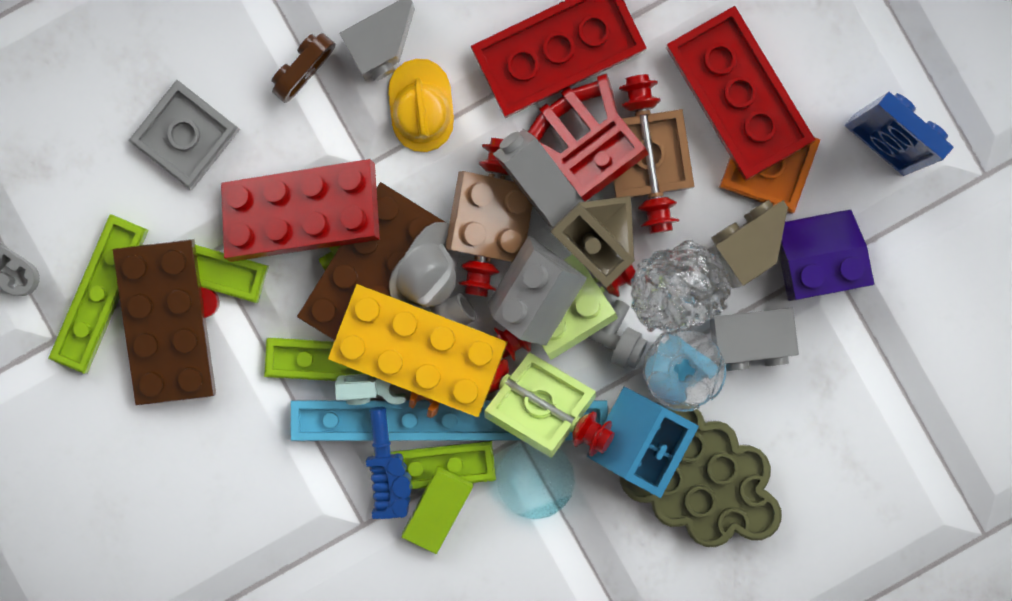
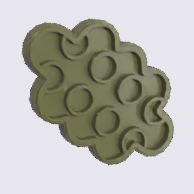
M685 401L676 404H664L663 407L695 423L699 428L661 498L619 476V482L623 491L635 501L651 503L656 518L662 524L670 527L685 526L688 535L696 543L705 547L723 545L735 532L749 540H764L771 537L779 528L782 520V510L778 501L769 492L764 490L771 476V465L767 456L760 449L751 445H739L735 431L728 424L721 421L705 422L702 413L693 404Z

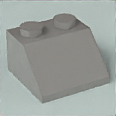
M528 236L488 302L492 317L518 339L546 346L587 277L536 239Z

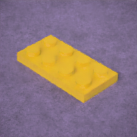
M356 284L328 359L479 417L508 342Z

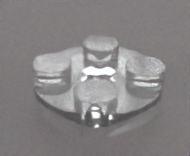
M677 329L660 334L650 346L644 358L643 376L648 390L663 406L675 411L688 412L699 409V406L706 404L709 400L712 401L720 393L726 378V364L719 348L708 336L692 329ZM684 359H688L689 365L695 368V372L693 375H686L684 381L678 380V373L674 371V367L676 364H681Z

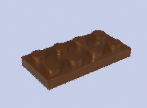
M382 182L377 186L380 240L341 245L297 315V318L333 340L336 339L356 284L391 297L389 281L391 273L398 262L404 257L416 237L425 227L435 222H445Z
M188 239L113 249L135 405L214 396L216 388L195 240Z

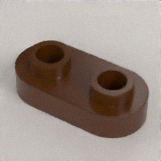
M324 33L319 34L317 37L310 34L299 46L297 52L300 55L291 66L284 64L273 76L271 82L275 86L272 93L284 103L290 101L333 52L336 43Z

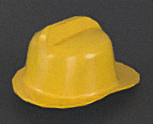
M417 58L404 62L394 71L389 81L388 94L395 136L405 147L413 151L429 152L442 146L453 131L454 113L451 86L447 74L438 64L428 59Z

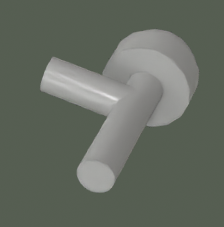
M616 300L612 308L616 312L618 319L588 338L614 350L611 358L612 363L625 369L628 366L635 369L648 341L642 338V333L629 327L625 329L622 336L616 334L630 308L625 302Z

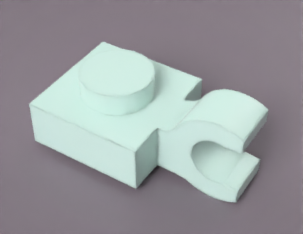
M367 374L338 376L335 383L336 400H346V404L349 405L369 403L370 398H376L377 395L382 396L388 403L402 404L406 402V393L395 394L390 390V383Z

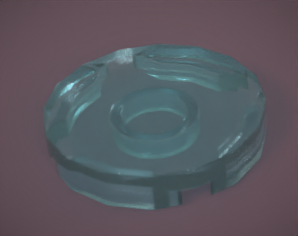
M522 442L508 451L500 462L496 477L498 493L506 506L517 515L530 519L547 518L561 510L571 498L575 484L573 466L563 451L558 449L554 456L550 458L526 442Z

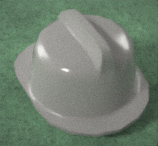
M435 222L425 227L416 237L404 257L398 262L391 273L389 281L391 297L416 307L436 306L450 297L455 289L457 281L455 268L461 253L447 250L445 247L449 229L448 223Z

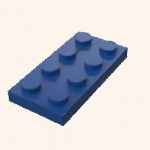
M887 92L856 112L844 125L903 176L944 160L954 148L946 140L948 134L939 125L932 121L924 122L914 113L916 107L913 103L898 93L893 95Z

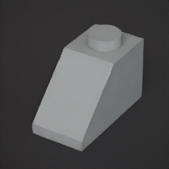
M398 0L339 33L365 81L373 77L374 81H378L395 71L393 65L400 62L415 11L412 0Z

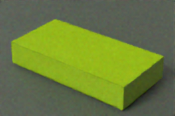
M195 245L201 287L254 303L259 302L269 268L268 265L250 260L230 262L224 258L223 252Z
M437 466L409 518L401 538L437 554L473 488V483Z

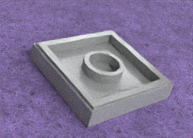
M176 80L128 141L186 187L193 190L239 132L240 128L179 80Z

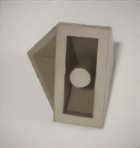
M631 196L579 202L550 230L606 288L635 261Z

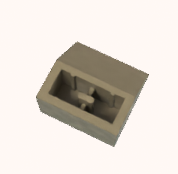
M767 200L744 215L747 223L740 228L735 222L711 237L714 245L708 248L707 252L732 289L746 285L777 264L788 209L784 200L775 205L770 200Z

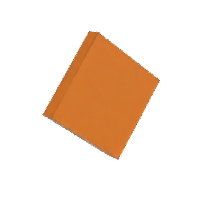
M815 138V142L746 182L730 157L719 188L760 203L770 200L775 205L784 200L788 206L787 212L793 214L795 213L821 139Z

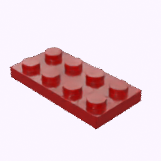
M565 0L471 45L472 52L504 118L641 54L647 49L624 0Z
M736 6L731 7L666 45L668 53L745 182L815 142L816 139Z
M371 159L221 183L224 258L230 262L380 240L375 163Z

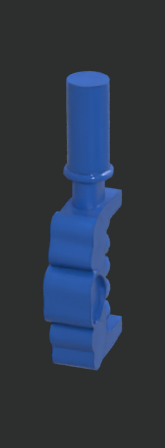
M371 408L372 446L374 447L375 456L367 457L366 467H370V472L373 473L371 481L374 482L372 490L375 492L373 499L376 502L372 510V519L404 518L409 510V496L413 487L411 483L412 477L406 472L407 465L403 461V455L390 453L391 442L389 441L386 408Z

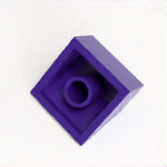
M851 209L785 222L779 257L788 301L875 285L868 248Z

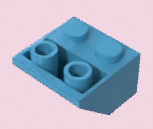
M623 386L604 422L612 421L611 431L615 435L610 446L603 454L597 452L591 457L588 452L586 457L661 498L699 426Z

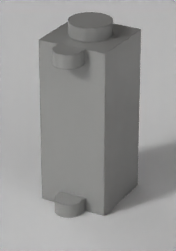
M525 129L520 132L511 133L500 143V149L493 154L542 219L551 228L579 202H584L537 138Z

